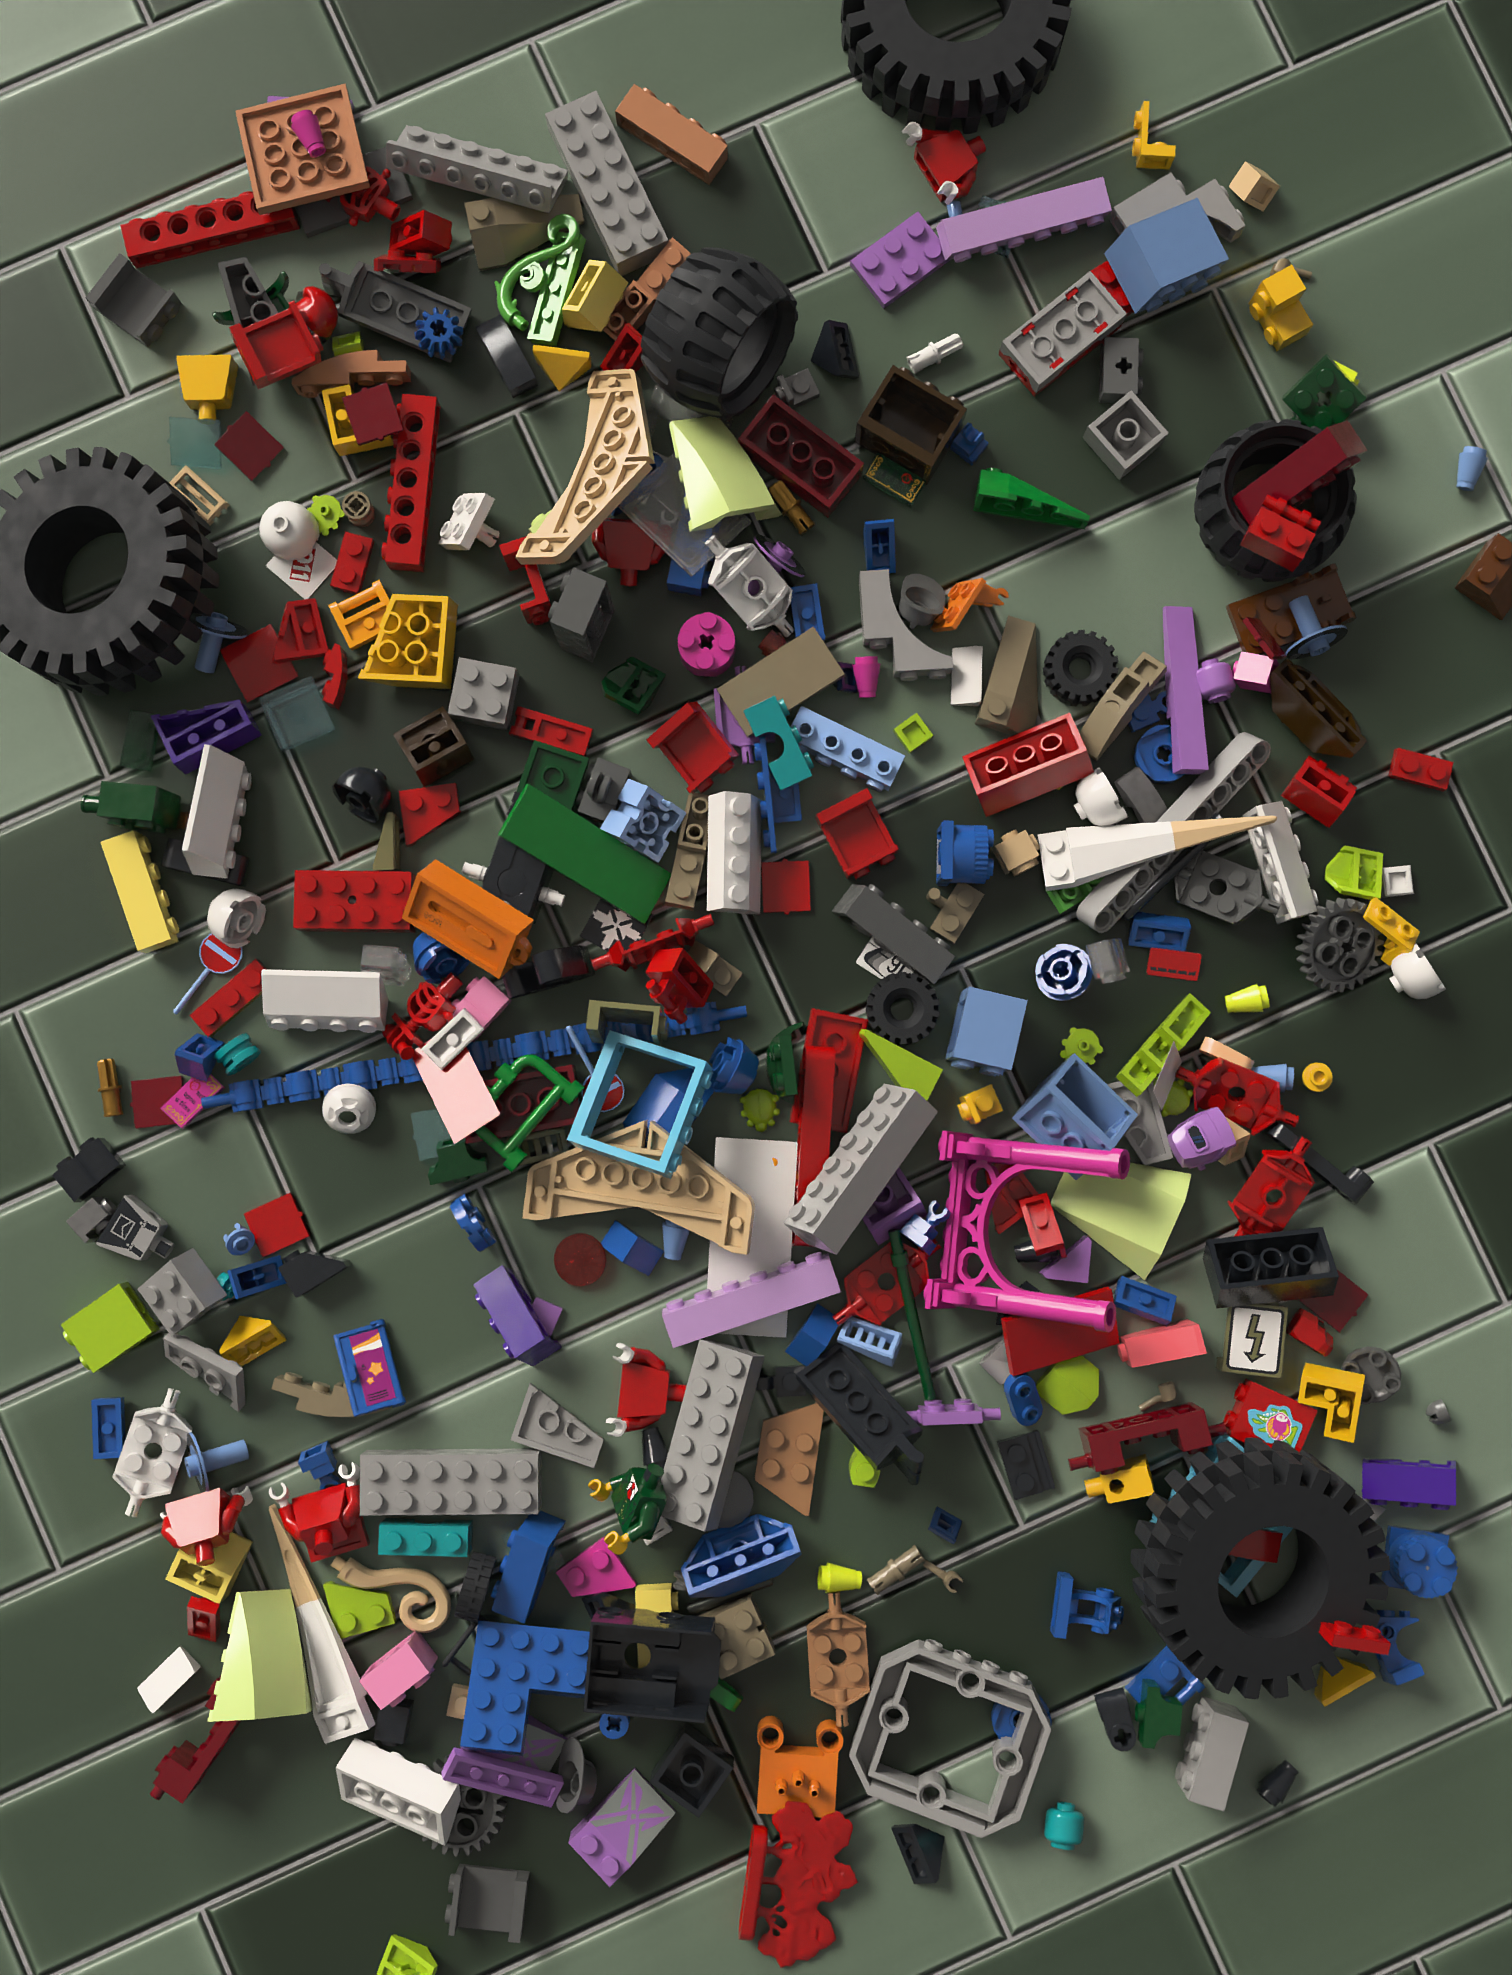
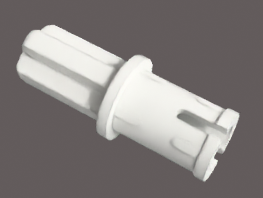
M953 334L935 344L930 342L928 347L906 357L908 365L915 374L929 365L941 363L942 358L961 349L963 343L958 334Z

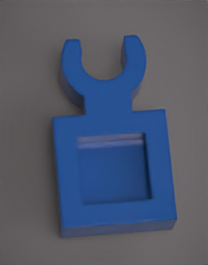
M1167 691L1161 692L1154 701H1151L1149 694L1132 713V720L1128 723L1132 733L1159 722L1160 718L1157 713L1166 714L1167 707L1162 704V699L1166 698Z

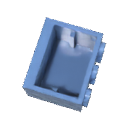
M1198 198L1129 225L1104 253L1135 314L1143 310H1147L1148 313L1162 306L1163 302L1167 300L1173 303L1185 296L1186 292L1190 290L1193 294L1201 291L1208 285L1207 280L1220 274V268L1229 260Z
M970 986L960 992L945 1060L952 1061L951 1067L964 1070L978 1067L980 1068L979 1073L993 1077L1003 1075V1072L1011 1071L1028 1000Z
M1074 1053L1037 1086L1012 1119L1039 1144L1111 1151L1138 1114ZM1069 1173L1075 1180H1077L1083 1175L1078 1173Z

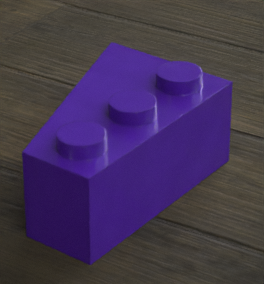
M240 700L206 705L203 709L187 711L186 709L178 710L175 714L164 716L160 714L151 715L173 764L185 775L200 767L204 744L229 753L262 735L251 712Z

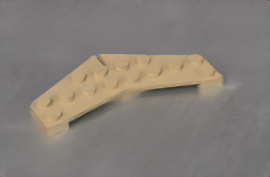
M618 369L592 372L587 389L590 405L583 451L569 485L537 532L529 533L520 545L515 558L521 565L560 564L569 560L582 543L653 469L650 464H655L641 380L634 370Z
M644 1120L596 1140L660 1161L670 1133L655 1121H650L646 1148L645 1140L648 1120ZM685 1145L680 1154L682 1155L681 1166H677L676 1172L673 1173L671 1179L576 1147L536 1163L529 1169L522 1218L543 1220L640 1207L709 1239L732 1253L747 1255L750 1253L755 1203L751 1196Z

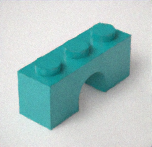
M774 695L743 710L755 737L766 732H773L778 734L784 742L782 755L768 763L780 790L812 776L810 769L815 768L808 752L802 754L797 744L802 739L796 726L790 727L785 718L790 713L783 698L777 701Z
M385 1518L379 1524L378 1555L468 1557L472 1551L473 1520L444 1519L439 1523H416L415 1519Z

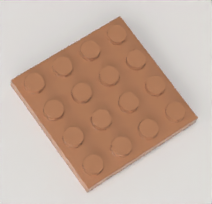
M346 84L235 111L259 215L371 188ZM301 110H311L318 117L326 152L319 157H310L309 152H307L291 129L292 116Z

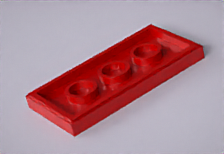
M811 1008L804 1046H830L835 1048L831 1130L847 1133L864 1047V1041L860 1037L859 1032L861 1029H867L868 1019ZM802 1058L797 1078L798 1094L794 1095L789 1122L796 1124L799 1122Z
M1108 1286L1074 1296L1076 1298L1103 1300L1114 1303L1112 1289ZM1017 1315L1001 1318L1009 1373L1013 1376L1120 1344L1116 1319L1113 1329L1110 1332L1096 1331L1094 1327Z

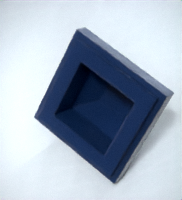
M837 662L845 673V677L833 684L837 691L857 693L858 689L852 667L854 664Z
M937 1506L928 1530L937 1537L954 1544L962 1520Z

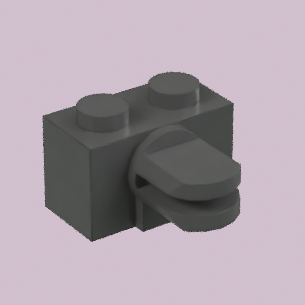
M597 758L595 764L591 763L585 777L588 780L586 790H580L575 806L579 807V815L603 824L610 810L617 811L621 805V801L617 798L627 780L631 778V770L601 758Z

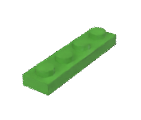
M558 232L556 235L557 244H553V246L563 243L569 233ZM579 234L577 242L569 249L549 258L545 272V284L540 289L527 336L531 343L557 346L564 321L562 308L572 291L586 242L582 234Z

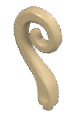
M338 1555L330 1565L340 1572L337 1578L353 1587L374 1589L398 1584H414L430 1592L436 1601V1608L434 1613L426 1619H418L412 1614V1607L414 1605L424 1606L428 1603V1596L426 1594L413 1591L405 1595L401 1600L399 1607L400 1618L403 1624L414 1632H433L444 1625L450 1616L451 1598L445 1585L429 1572L414 1568L373 1570L362 1565L352 1557L345 1561Z

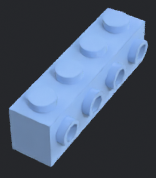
M803 706L800 707L791 727L796 726L802 741L797 744L802 754L806 751L816 756L814 760L824 766L830 767L833 764L841 768L840 772L851 779H856L858 776L867 781L866 785L879 792H882L883 789L889 791L905 758V755Z

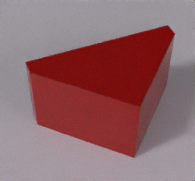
M630 323L624 326L601 363L600 367L603 370L632 369L636 373L643 366L641 361L642 335Z

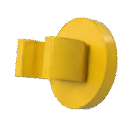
M1312 1063L1303 1071V1084L1311 1091H1324L1332 1083V1072L1323 1063Z

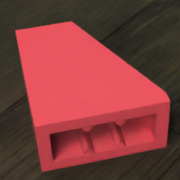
M1188 1319L1169 1323L1168 1326L1161 1325L1119 1336L1121 1344L1117 1345L1121 1361H1126L1127 1365L1131 1368L1207 1353L1199 1324Z

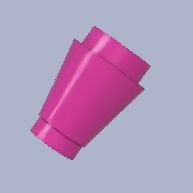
M301 110L295 113L291 118V129L307 152H309L310 157L316 158L326 152L318 117L311 110Z
M878 656L855 657V664L852 667L859 698L876 697L881 665L878 663Z

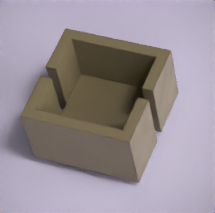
M752 1593L733 1599L698 1615L716 1618L715 1634L721 1640L720 1679L775 1655L774 1642L765 1622H762V1615Z

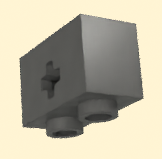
M1104 338L1100 347L1099 403H1116L1131 390L1136 396L1141 394L1143 379L1138 376V367L1142 366L1143 349H1139V338Z

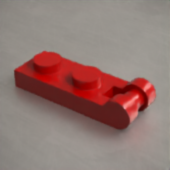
M517 707L515 712L517 718L514 726L511 725L509 735L531 742L536 740L586 757L594 732L592 728L527 708ZM528 720L535 722L532 731L525 729Z

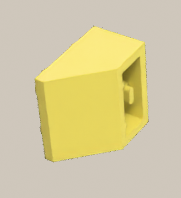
M589 260L562 308L564 324L570 328L601 332L608 324L616 304L622 299L628 282L606 261Z
M233 1532L229 1533V1542L213 1548L215 1562L207 1566H197L195 1554L187 1555L179 1549L165 1580L220 1604L229 1596L253 1541Z

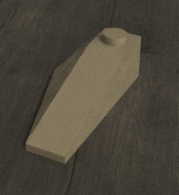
M579 194L559 195L550 213L496 198L465 203L479 271L508 266L514 263L515 259L521 255L537 250L539 245L549 241L547 236L548 224L556 215L569 214L576 219L579 226L584 224ZM562 228L558 232L568 233L569 230L566 228Z
M1008 615L975 724L1013 736L1033 728L1038 716L1036 624Z

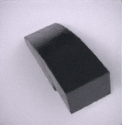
M501 314L475 327L512 398L538 386L534 373Z

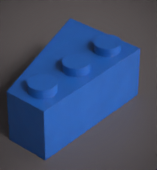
M540 1511L538 1514H529L518 1531L513 1530L507 1542V1547L511 1549L509 1555L504 1556L499 1568V1572L503 1573L501 1581L497 1580L491 1597L495 1598L492 1611L523 1624L526 1622L536 1604L546 1577L545 1570L550 1556L553 1557L556 1549L553 1546L555 1539L560 1531L563 1530L565 1520Z

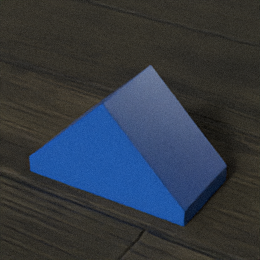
M894 519L866 521L863 539L867 571L889 569V573H896Z
M198 1033L175 1051L179 1073L207 1082L217 1062L214 1059V1055L224 1046L225 1042Z
M617 1220L614 1221L600 1243L603 1248L621 1262L648 1276L664 1253V1250Z
M278 1255L228 1270L235 1299L286 1284L287 1282L278 1269L283 1265L281 1256Z
M817 1303L785 1352L805 1366L816 1360L827 1347L839 1326L832 1317L834 1314Z

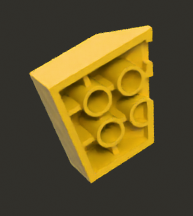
M392 594L379 625L381 629L374 645L372 644L369 649L368 660L364 670L361 669L358 679L395 687L451 689L458 604L449 596Z

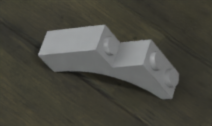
M1172 173L1167 174L1114 206L1109 217L1111 224L1120 236L1129 225L1198 198L1216 234L1227 242L1231 243L1239 238L1246 226L1242 213L1233 207L1229 201L1227 190L1220 186L1216 179L1186 196L1182 182L1176 180Z
M889 569L860 571L859 592L863 646L870 645L871 649H883L887 647V644H891L893 677H900L901 681H914L918 679V676H929V679L936 680L946 678V674H951L953 669L952 656L935 651L922 643L902 621L893 602Z

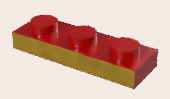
M258 959L253 960L189 1015L207 1037L215 1035L262 994L261 973L262 969H267Z

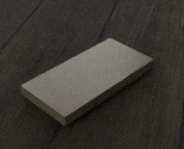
M813 626L717 688V692L747 738H750L754 733L743 710L775 695L777 701L783 698L790 712L845 677V673Z

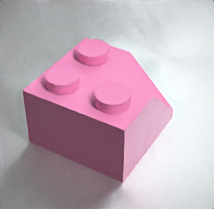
M413 1632L370 1665L359 1682L380 1710L388 1704L393 1708L406 1697L404 1692L411 1686L417 1689L429 1680V1675L435 1670L433 1666L438 1656L421 1633Z

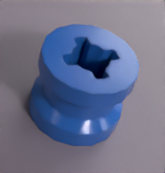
M601 1714L599 1726L602 1734L610 1739H619L624 1736L628 1730L630 1716Z

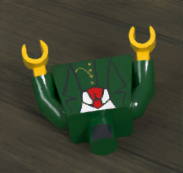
M649 1464L646 1469L641 1467L629 1468L627 1472L611 1478L610 1482L606 1484L598 1479H594L588 1484V1487L595 1491L590 1496L597 1501H605L609 1497L610 1491H613L611 1498L623 1535L620 1536L617 1532L613 1531L607 1534L604 1541L609 1545L608 1549L614 1554H623L630 1541L634 1543L639 1539L651 1540L667 1502V1497L661 1483L664 1470L657 1464Z

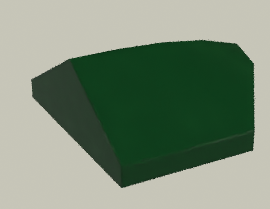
M630 657L625 663L610 670L601 681L604 697L639 715L651 705L666 674L634 657Z

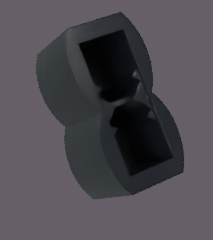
M92 1137L86 1140L79 1147L81 1151L74 1158L68 1156L57 1164L58 1170L52 1176L73 1202H82L126 1166L105 1138L95 1139Z

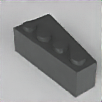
M247 257L218 263L235 324L240 323L242 328H245L278 313ZM300 371V372H298V373H296V374H293V375H291V376H289V377L297 376V375L300 374L302 371ZM250 375L252 386H254L255 383Z
M852 884L832 912L838 917H849L853 920L851 923L853 928L868 937L872 935L875 938L873 941L877 946L891 955L893 953L896 954L897 961L920 978H925L929 983L935 984L955 958L948 951L951 947L942 939L936 937L934 940L926 934L929 929L919 921L914 920L911 922L904 916L906 911L894 902L891 905L882 899L884 893L872 884L869 887Z

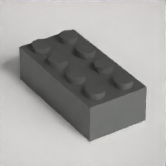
M573 567L571 574H566L560 586L562 595L559 602H553L548 618L551 619L550 624L561 650L593 663L615 610L607 581Z

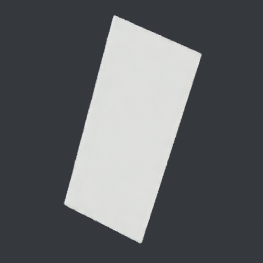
M716 1137L714 1168L752 1197L755 1203V1213L749 1254L732 1253L710 1240L707 1289H710L711 1292L722 1289V1285L729 1281L738 1280L741 1283L750 1280L749 1276L759 1271H766L767 1274L777 1271L779 1265L791 1261L792 1230L784 1222L794 1206L797 1142ZM772 1158L777 1159V1166H774ZM788 1310L717 1334L785 1338Z

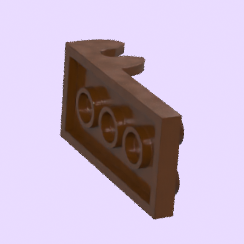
M1336 563L1322 568L1317 573L1311 574L1308 572L1297 577L1292 582L1228 604L1226 610L1242 652L1259 655L1265 653L1243 623L1246 617L1260 619L1280 647L1297 642L1303 638L1289 607L1291 601L1301 596H1308L1322 629L1334 625H1345L1354 621L1357 617L1346 597L1337 573Z

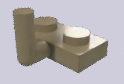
M957 883L949 898L946 899L940 895L939 889L932 888L926 898L930 903L940 908L941 911L929 930L955 944L984 894L967 883Z

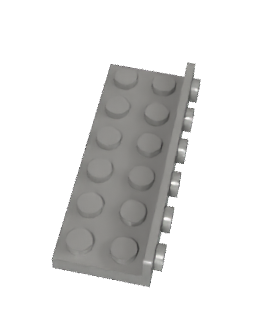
M406 125L397 141L388 140L386 143V168L546 213L551 212L568 179V170L560 168L555 164H546L526 156L509 154L501 149H491L477 145L472 141H462L452 138L447 134H437L423 130L418 126Z

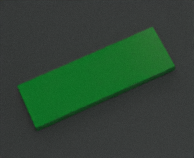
M530 784L525 785L498 833V836L641 924L646 923L671 877V873Z

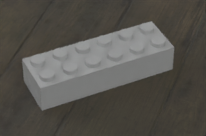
M597 91L545 113L548 131L615 270L621 276H624L652 263L669 241Z
M884 1083L874 1093L873 1100L868 1107L858 1115L857 1122L850 1132L843 1136L840 1146L834 1154L825 1161L819 1175L807 1186L806 1193L801 1200L791 1208L784 1224L806 1244L837 1255L938 1111L916 1090Z
M699 1339L665 1462L664 1474L661 1478V1483L667 1497L662 1517L704 1532L718 1529L765 1356L713 1339Z
M535 1448L366 1450L360 1455V1516L538 1514L542 1508V1451Z

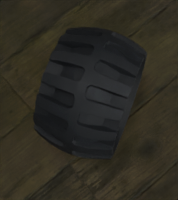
M702 248L700 252L689 255L686 261L673 271L670 279L656 297V302L645 323L644 336L641 339V361L654 382L680 405L697 413L715 418L731 419L732 416H740L749 406H753L764 390L769 387L787 356L786 353L790 343L793 341L795 325L798 321L797 301L783 281L765 265L752 257L727 249Z
M1284 419L1279 423H1275L1273 420L1261 421L1231 435L1211 455L1198 480L1194 514L1195 521L1200 526L1199 535L1206 548L1210 547L1217 555L1215 560L1224 568L1228 565L1238 571V576L1250 580L1262 578L1265 582L1283 581L1288 578L1299 577L1315 569L1325 562L1340 546L1350 528L1356 509L1357 494L1353 490L1356 480L1353 468L1335 475L1337 479L1323 489L1319 488L1312 492L1315 518L1321 521L1316 532H1313L1316 535L1303 560L1293 572L1240 545L1249 527L1238 515L1232 499L1234 478L1237 472L1254 464L1274 463L1277 465L1323 430L1315 426L1310 428L1301 425V421Z

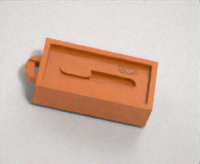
M436 859L417 873L402 919L498 979L515 965H522L529 959L532 945L527 937L534 922L532 918Z

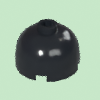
M354 767L348 769L332 786L334 795L342 805L347 801L355 808L350 811L352 814L370 823H376L377 820L379 821L383 817L392 799L390 787L386 782V776L376 768Z

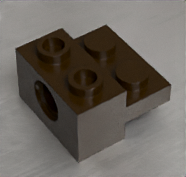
M443 706L393 734L423 787L430 785L474 760L467 743Z

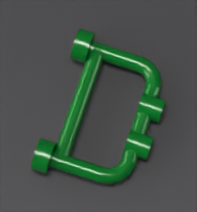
M527 1054L520 1056L511 1065L505 1062L496 1071L494 1076L498 1078V1081L492 1088L486 1085L494 1103L527 1066L536 1068L555 1085L554 1088L506 1144L485 1125L475 1131L483 1141L506 1160L503 1166L511 1173L527 1157V1154L519 1146L556 1102L562 1098L568 1105H571L585 1088L577 1080L571 1084L537 1055Z

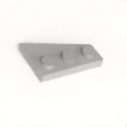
M1120 1081L1107 1084L1138 1114L1124 1133V1136L1143 1165L1173 1158L1159 1104L1153 1092V1082L1138 1097Z

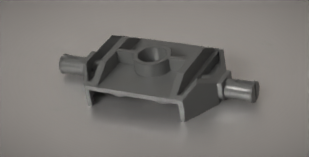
M1203 850L1174 877L1176 900L1178 903L1236 926L1245 921L1256 910L1260 911L1262 909L1277 915L1281 903L1266 899L1262 895L1259 869L1256 871ZM1221 881L1225 883L1227 890L1222 895H1214L1210 891L1211 884Z

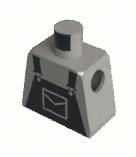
M125 1195L96 1243L100 1247L138 1261L148 1260L152 1252L166 1259L175 1246L174 1243L162 1237L168 1227V1223L135 1195Z

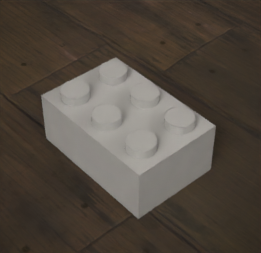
M1201 1696L1199 1704L1196 1703L1192 1711V1721L1194 1723L1191 1733L1188 1732L1185 1736L1183 1745L1185 1755L1183 1762L1179 1761L1177 1764L1175 1779H1177L1178 1785L1189 1801L1224 1812L1249 1722L1236 1706Z

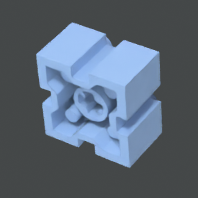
M628 779L617 798L622 802L617 811L610 810L600 829L644 857L659 863L669 845V842L665 840L670 831L676 833L686 812L672 802L663 799L662 795L649 786Z

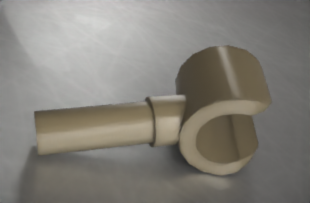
M1285 258L1278 260L1273 265L1270 276L1290 266L1291 262ZM1293 266L1300 277L1311 278L1312 272Z
M1169 1381L1159 1384L1160 1394L1138 1405L1141 1412L1162 1401L1174 1400L1177 1394L1174 1383Z
M928 1560L922 1565L942 1579L946 1588L952 1593H956L957 1590L949 1585L951 1579L956 1578L963 1583L962 1578L955 1571L946 1572L941 1570Z

